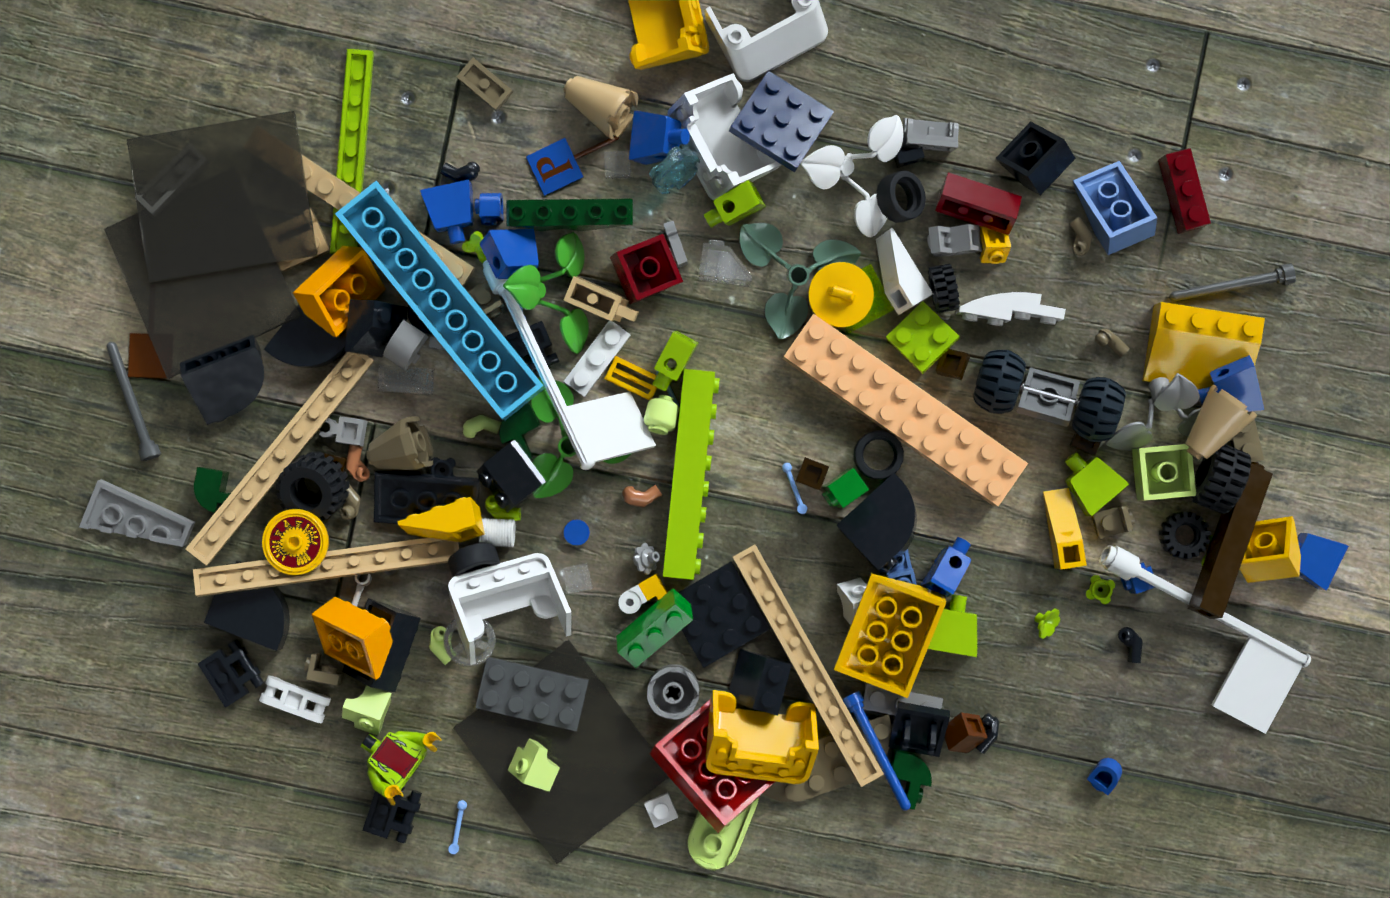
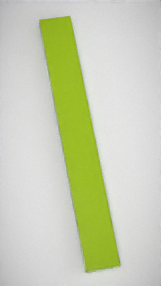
M347 49L336 177L361 193L363 191L374 52L371 50ZM335 207L333 209L330 254L332 255L342 246L358 247V241L336 216L335 213L339 210Z

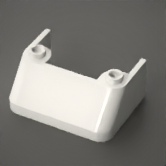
M791 0L796 12L794 15L753 37H750L746 28L739 24H732L722 29L711 7L705 9V20L736 77L743 82H751L825 41L828 27L819 0Z
M534 553L457 575L449 582V596L458 633L470 665L476 664L474 641L484 634L483 619L532 606L534 613L540 618L548 619L558 616L565 635H571V610L551 562L544 554Z

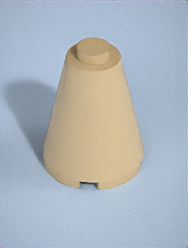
M576 76L573 79L570 78L564 87L565 98L610 139H614L613 135L619 137L626 130L633 118V114L630 113L632 105L637 107L638 94L632 90Z
M1212 385L1185 443L1189 446L1187 452L1198 460L1202 456L1208 459L1257 417V414L1253 411L1250 415L1247 414V406L1223 389L1217 393L1218 388L1216 385Z

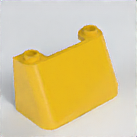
M628 0L638 44L632 46L629 54L635 69H647L708 54L709 42L699 0Z
M713 690L710 699L706 749V768L710 772L790 784H801L809 779L819 750L815 704L796 702L788 707L785 715L778 714L777 716L766 712L736 708V698L733 694Z

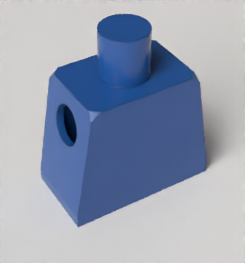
M634 111L629 160L648 165L675 159L679 153V145L688 144L690 140L689 131L681 129V122L671 117Z
M464 180L420 190L435 230L437 232L448 231L450 244L465 242L463 228L474 225L473 189L471 182Z
M534 229L489 230L480 242L482 251L497 279H508L516 270L525 265H533L536 268L539 265Z
M1250 355L1210 372L1212 385H1216L1218 388L1217 393L1223 389L1245 404L1248 412L1264 410L1256 369ZM1211 386L1198 389L1201 405H1203Z
M1300 533L1297 537L1301 553L1299 576L1313 587L1327 591L1349 546L1313 534Z
M957 537L952 547L948 546L942 549L920 586L946 595V597L953 595L971 562V559L966 556L971 544Z

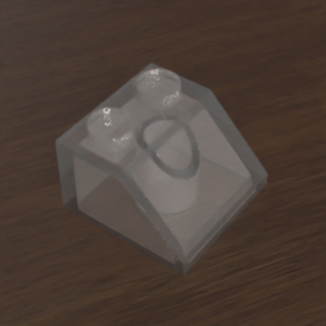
M709 240V244L703 243L699 280L750 287L752 275L730 246H724L725 242L719 240Z

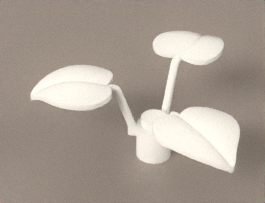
M897 115L883 118L876 122L868 133L867 143L868 147L872 150L870 153H848L845 156L841 148L829 145L814 151L800 162L816 187L829 189L838 182L841 176L842 180L848 182L864 196L865 200L858 202L855 206L854 220L860 232L867 237L875 236L883 227L887 218L882 214L878 206L877 193L870 197L864 189L849 178L848 175L854 171L852 160L873 158L876 155L882 162H887L894 158L903 142L902 122Z

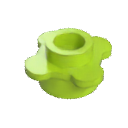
M1093 575L1090 578L1091 585L1086 591V597L1090 600H1100L1102 604H1108L1111 601L1110 597L1115 588L1114 581L1110 579L1104 580L1099 575ZM1099 587L1103 588L1102 592L1098 591Z

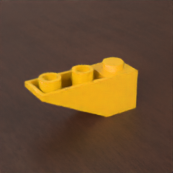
M1069 488L1043 491L1055 569L1061 570L1087 566L1083 539Z
M471 497L459 498L453 503L435 506L430 511L421 514H411L406 519L397 521L398 525L408 535L463 542L485 534L480 507Z

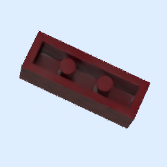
M1191 148L1169 153L1161 157L1158 163L1177 233H1185L1211 224Z
M948 172L941 187L935 211L1009 235L1017 220L1022 196Z

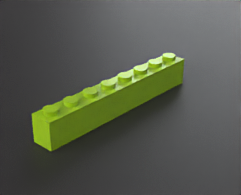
M684 369L663 577L694 580V574L700 575L701 559H696L697 548L702 549L704 533H699L700 522L705 523L707 508L701 507L702 496L708 497L709 481H704L705 471H710L712 459V456L707 455L708 445H713L714 430L709 429L710 419L716 420L717 404H712L713 393L718 394L720 378H715V372Z

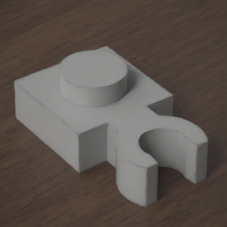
M674 221L664 223V229L671 246L669 249L677 267L680 268L688 265Z
M340 416L339 423H337L335 420L328 418L325 423L330 424V430L326 433L320 432L319 435L325 438L336 436L335 442L363 446L368 421Z

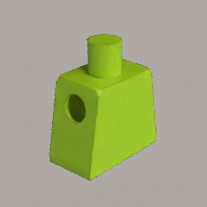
M747 180L713 200L716 208L705 213L704 217L711 228L721 222L730 226L765 208L766 205L755 184ZM734 203L735 208L733 212L728 213V206Z
M674 331L654 367L659 372L652 384L666 391L672 379L678 381L699 343L678 331ZM670 358L674 359L677 363L674 369L669 368L667 365Z
M1075 452L1064 461L1074 472L1065 480V483L1086 516H1093L1129 485L1125 479L1098 457H1092L1085 462Z
M955 594L951 596L950 608H944L928 649L977 657V614L965 612L966 596Z

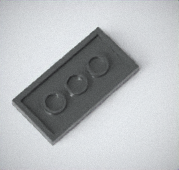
M488 656L475 708L577 731L589 679Z

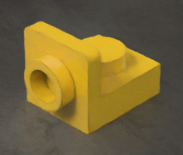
M980 226L983 248L980 256L981 263L998 264L1006 262L1011 249L1009 235Z

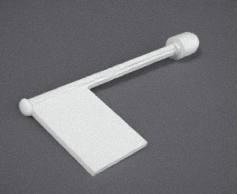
M484 261V276L492 293L503 297L581 463L580 468L588 470L596 462L654 448L656 444L647 425L644 423V419L631 392L575 405H566L519 304L511 293L503 287L508 279H497L488 261Z
M1108 545L1103 550L1099 563L1103 565L1105 570L1124 580L1137 577L1189 605L1192 594L1141 568L1139 557L1118 546ZM1224 612L1223 618H1216V620L1243 633L1248 638L1211 705L1266 734L1301 668H1305L1310 664L1311 656L1300 653Z

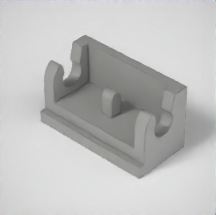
M904 118L901 147L913 149L922 147L923 150L952 152L958 148L959 124Z

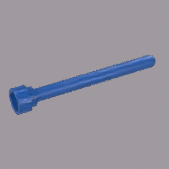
M858 691L845 697L842 700L850 713H854L901 809L904 811L909 810L911 804L863 710L864 698L861 692Z

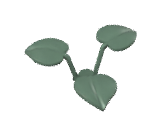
M768 223L743 224L740 228L739 241L745 258L750 263L763 267L770 262L772 257L787 269V279L792 283L788 295L776 293L767 300L765 305L766 320L779 339H785L794 334L806 320L808 314L807 302L803 297L793 296L798 286L804 285L808 281L809 273L816 268L819 271L823 267L836 262H846L855 265L861 255V252L856 247L847 242L825 240L819 243L813 250V257L817 263L808 268L800 264L790 265L775 254L780 251L783 245L782 234L775 226Z

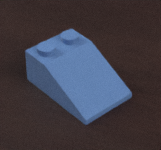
M1120 161L1073 180L1074 188L1092 229L1108 255L1155 235L1157 216Z

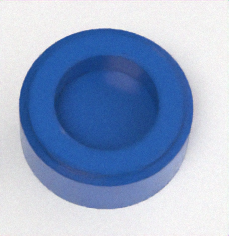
M572 520L564 528V537L572 545H582L589 538V527L582 520Z

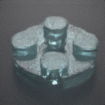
M679 146L672 148L667 153V157L659 165L651 169L649 176L652 178V184L661 194H670L671 192L668 189L676 187L678 190L681 189L697 173L698 168L695 165L697 162L700 163V159L691 149H680Z

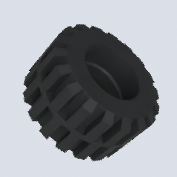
M1224 445L1208 459L1203 457L1195 474L1196 496H1192V501L1221 514L1228 513L1236 505L1245 489L1251 470V456L1246 452Z
M309 452L306 455H301L284 468L278 477L280 481L276 483V489L280 491L276 495L283 502L280 504L281 507L288 510L302 509L309 511L323 522L345 503V499L349 495V492L346 491L350 487L349 481H345V478L348 477L346 471L342 472L340 469L342 465L339 462L335 464L333 462L334 458L331 456L325 458L324 453L319 452L315 455L314 452ZM304 478H309L318 484L322 492V498L312 495L307 490Z

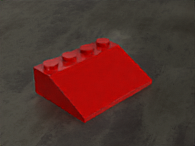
M709 700L660 740L651 750L650 756L714 830L719 833L775 782L715 774L706 768L710 712Z

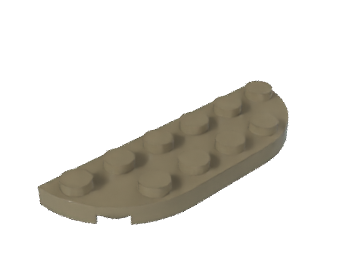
M884 714L870 719L869 722L887 755L892 727L889 714ZM856 724L863 738L865 739L868 747L870 748L872 754L874 755L860 725ZM829 734L818 738L819 750L811 775L806 782L801 784L775 782L763 794L778 801L798 802L857 782V779L833 736Z

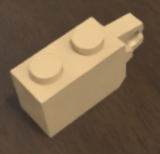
M573 276L564 301L610 321L620 322L622 317L634 322L639 313L627 307L629 300L624 299V296L578 276Z

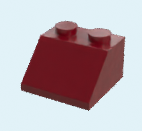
M664 234L620 250L610 257L630 305L683 282Z

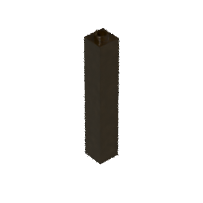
M1251 462L1247 484L1236 505L1228 513L1220 515L1187 608L1209 619L1223 618L1273 473L1264 470L1265 467L1256 462Z

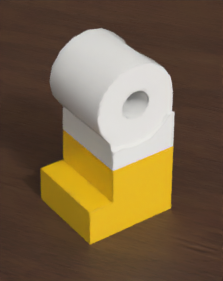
M656 573L625 591L620 596L618 604L623 612L632 614L637 612L643 603L655 596L659 600L668 592Z

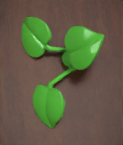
M571 232L563 235L556 245V260L559 266L562 267L559 271L540 277V273L535 266L525 265L516 270L504 283L503 287L511 293L523 309L531 310L536 305H542L563 312L565 317L560 321L562 337L569 349L574 354H579L585 345L589 331V323L585 313L581 309H573L570 313L564 307L541 300L546 294V288L542 282L561 276L565 272L570 278H573V276H578L583 269L585 260L583 245L577 234Z
M555 380L566 405H573L574 396L571 389L566 384ZM545 388L531 399V403L536 416L541 421L549 423L556 417L558 418L562 435L558 443L561 455L557 458L552 453H543L532 461L546 481L533 494L535 498L550 497L568 487L573 478V468L569 463L563 462L565 456L572 457L576 454ZM631 454L604 460L603 462L609 464L620 463Z

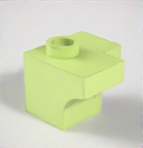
M366 685L364 692L358 698H346L342 707V718L354 722V727L379 736L391 703V693Z
M528 739L525 748L517 747L508 771L523 784L550 792L560 767L547 758L548 749L539 742Z

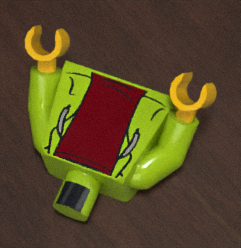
M410 731L388 732L382 741L369 734L362 742L361 747L372 754L367 761V775L373 789L387 798L389 803L394 806L396 803L393 797L395 795L404 796L401 791L426 757L427 749L424 747H427L432 752H436L437 748L432 743L436 740L442 741V739L434 732L427 734Z

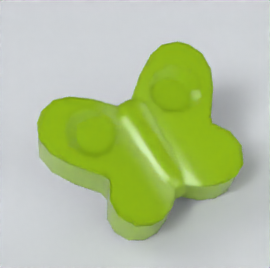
M475 231L470 236V239L463 243L462 250L467 253H477L479 261L484 263L487 259L480 246V242L484 237L481 232Z

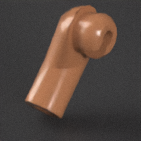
M349 445L346 469L355 480L359 482L368 480L370 471L360 460L362 447Z
M656 485L645 492L637 491L633 486H628L622 492L624 501L627 504L638 507H645L662 496Z

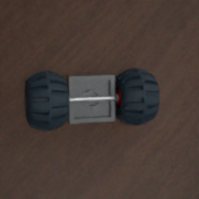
M999 349L990 351L985 355L979 370L973 396L975 403L980 408L989 413L996 414L1010 412L1015 406L1020 390L1022 396L1017 409L1019 414L1068 427L1072 411L1076 409L1072 427L1079 436L1093 442L1107 441L1114 436L1126 398V392L1119 383L1106 377L1088 379L1083 385L1080 397L1076 398L1080 385L1078 380L1030 367L1026 382L1022 383L1026 363L1019 355L1009 350Z

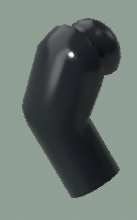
M1123 627L1118 632V639L1129 648L1128 662L1141 663L1143 640L1132 628Z
M990 713L985 714L981 719L983 726L986 727L985 732L988 738L976 747L983 754L988 751L998 738L999 720Z

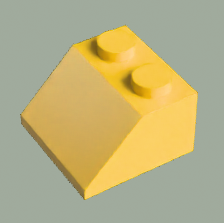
M1293 516L1256 521L1240 567V571L1247 583L1299 577L1301 553Z

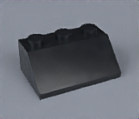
M368 598L364 609L370 614L384 618L389 623L390 634L393 640L382 673L377 680L346 664L342 672L371 688L396 692L421 618L408 611Z

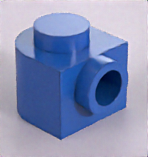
M480 193L479 199H475V212L479 214L482 225H496L497 221H504L502 193Z
M1144 562L1139 563L1141 568L1154 574L1151 566H1145ZM1131 577L1129 580L1121 578L1124 589L1128 590L1130 594H1138L1154 588V586L1137 577Z
M1112 758L1101 759L1092 769L1087 780L1091 782V785L1096 790L1103 791L1109 795L1122 776L1121 765Z

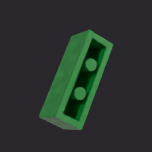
M849 468L822 486L825 490L822 496L830 506L844 508L867 492L869 488L856 470Z
M672 588L616 636L617 652L632 666L637 668L693 621L691 604Z

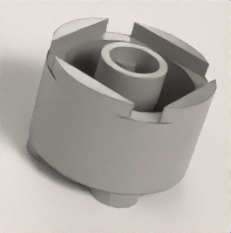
M669 664L659 668L651 676L648 683L647 699L650 707L657 715L667 719L677 720L689 715L699 700V683L692 671L680 664ZM669 686L680 689L678 697L667 695Z

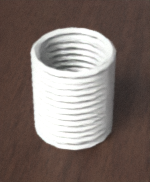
M482 518L485 534L479 536V543H490L496 547L514 546L516 528L514 519Z

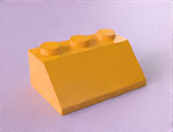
M342 246L293 292V295L305 315L330 335L337 337L347 328L350 299L376 300L386 289L362 247Z
M333 597L312 613L326 655L375 680L380 677L393 643L390 625L384 618L370 614L367 610H362L350 602L343 601L337 597Z

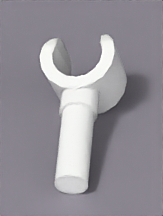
M368 574L365 582H360V575H355L357 586L352 605L357 607L364 587L371 583L372 577L370 574Z

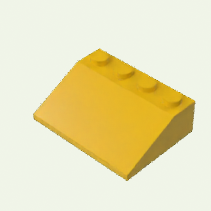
M1165 302L1155 304L1142 381L1151 382L1153 379L1165 377L1171 382L1175 375L1179 373L1190 380L1197 389L1212 386L1210 372L1249 355L1255 366L1261 346L1265 318Z
M871 573L834 670L908 698L946 605V595L919 585Z

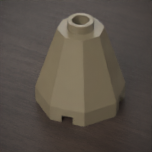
M410 416L401 419L373 440L366 452L368 462L374 465L376 469L417 470L432 466L433 460H428L430 456H433L434 450L428 430L424 425L419 427L417 422L421 421L418 416Z

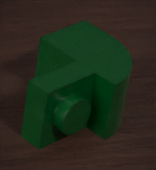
M531 403L525 404L506 421L503 420L500 426L502 444L505 445L515 440L530 461L534 460V457L524 435L542 427Z
M197 467L194 493L199 504L206 510L215 513L231 494L226 492L229 472Z
M893 749L890 764L897 778L907 781L905 794L911 804L910 809L915 810L916 803L920 804L923 797V789L920 786L931 787L932 785L930 770L916 754Z

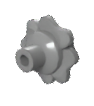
M643 543L641 547H636L633 562L637 566L638 571H643L645 575H648L651 571L656 570L657 566L655 563L659 561L660 555L658 552H654L653 546Z

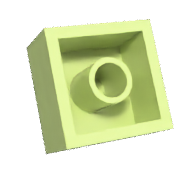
M1180 444L1132 449L1136 498L1138 501L1196 496L1193 456L1187 452L1189 446Z

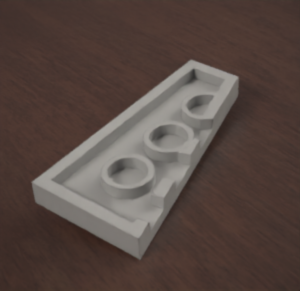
M101 479L96 483L79 528H91L100 530V532L118 533L127 537H139L154 542L183 547L188 542L195 521Z

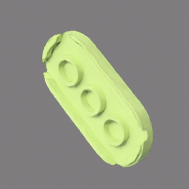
M759 798L719 833L714 830L699 811L697 812L688 836L689 853L697 865L708 870H717L726 865L728 866L735 860Z

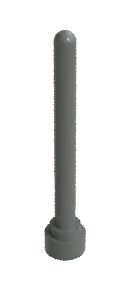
M1291 263L1284 264L1270 273L1174 291L1170 294L1169 298L1171 301L1177 302L1277 282V284L1282 283V285L1294 284L1296 282L1295 269Z
M109 342L106 346L141 443L139 445L140 450H138L141 461H147L162 455L159 445L150 439L117 344Z

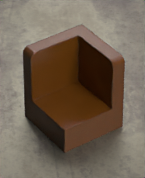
M962 712L949 721L945 734L948 750L961 753H969L988 738L980 715Z

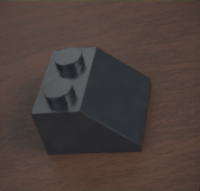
M1031 121L996 157V160L1024 187L1040 196L1076 159L1065 139Z
M350 299L345 352L383 357L391 337L403 320L407 321V307L376 300Z
M515 440L506 445L476 471L482 485L490 489L497 505L500 508H504L507 513L531 497L546 482Z
M740 649L729 693L735 696L736 703L778 716L792 664L788 661Z

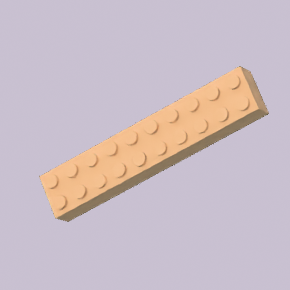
M815 314L811 316L782 358L876 425L895 435L899 441L992 506H999L1028 465L1026 461Z

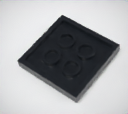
M731 561L678 592L691 604L693 621L685 626L682 632L703 668L771 629Z

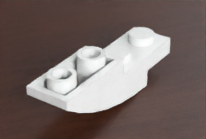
M1011 292L973 300L960 306L956 310V314L962 315L963 320L977 322L978 318L987 319V324L1003 326V322L1011 321L1012 314H1015L1014 318L1030 320V317L1041 318L1040 323L1055 325L1056 321L1059 322L1064 319L1066 309L1040 305L1042 294Z

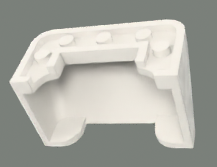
M734 73L684 93L669 108L667 113L668 117L681 122V129L689 131L690 140L688 144L681 146L706 193L712 200L747 180L754 182L781 166L777 161L729 132L730 126L741 112L737 104L741 101L743 94L742 85L737 81Z

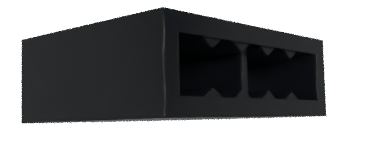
M298 304L264 350L277 360L295 367H322L335 362L346 353L347 328L337 337H333L305 315Z
M254 334L180 362L181 378L207 425L221 422L227 417L242 411L259 394L264 380V365L261 349Z
M893 473L836 526L880 574L885 571L889 573L898 565L899 562L897 560L906 552L914 538L917 526V513L908 488Z
M277 586L214 595L204 623L272 650L279 651L283 649L287 639L290 615L282 592Z

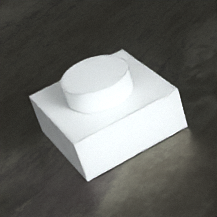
M668 792L644 802L654 828L678 818L677 811Z

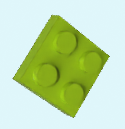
M922 301L886 336V339L917 370L924 374L960 339V336Z

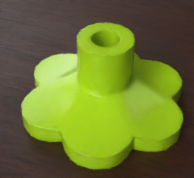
M1054 608L1052 611H1047L1044 615L1038 613L1035 616L1034 621L1039 624L1040 638L1050 637L1054 633L1055 627L1060 622V612L1058 609Z

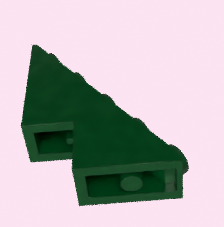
M633 199L506 200L507 227L534 229V231L543 232L558 229L590 231L633 225Z

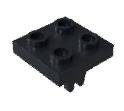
M898 701L888 747L890 749L940 757L950 719V710Z

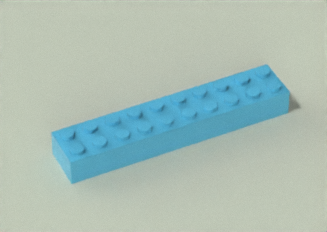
M377 181L335 213L501 419L506 421L545 389V386Z

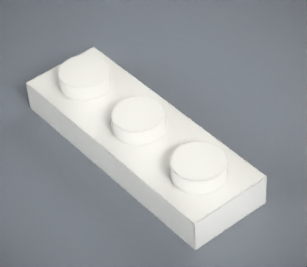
M609 320L564 382L586 397L631 335Z

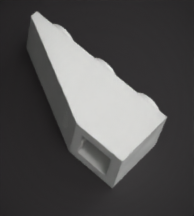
M891 228L876 239L884 291L895 311L900 315L933 293L894 229Z

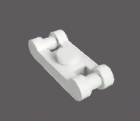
M274 676L267 677L265 682L267 687L265 692L261 693L260 702L305 719L323 723L325 717L323 712L331 701L329 696L307 690ZM277 689L283 691L280 699L274 696ZM309 700L316 703L313 710L306 709Z

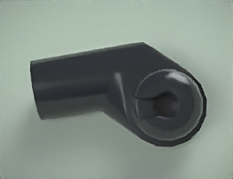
M469 162L467 165L457 169L445 163L440 174L454 182L472 181L477 178L480 167L476 162Z

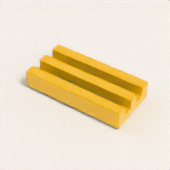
M615 356L604 379L647 400L653 399L657 387L616 368L619 363L655 380L657 375ZM613 372L650 389L649 394L611 377Z

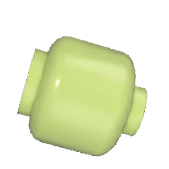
M659 395L658 398L651 399L647 403L644 423L648 426L650 432L667 435L668 432L676 429L680 408L673 402L674 399L672 397Z

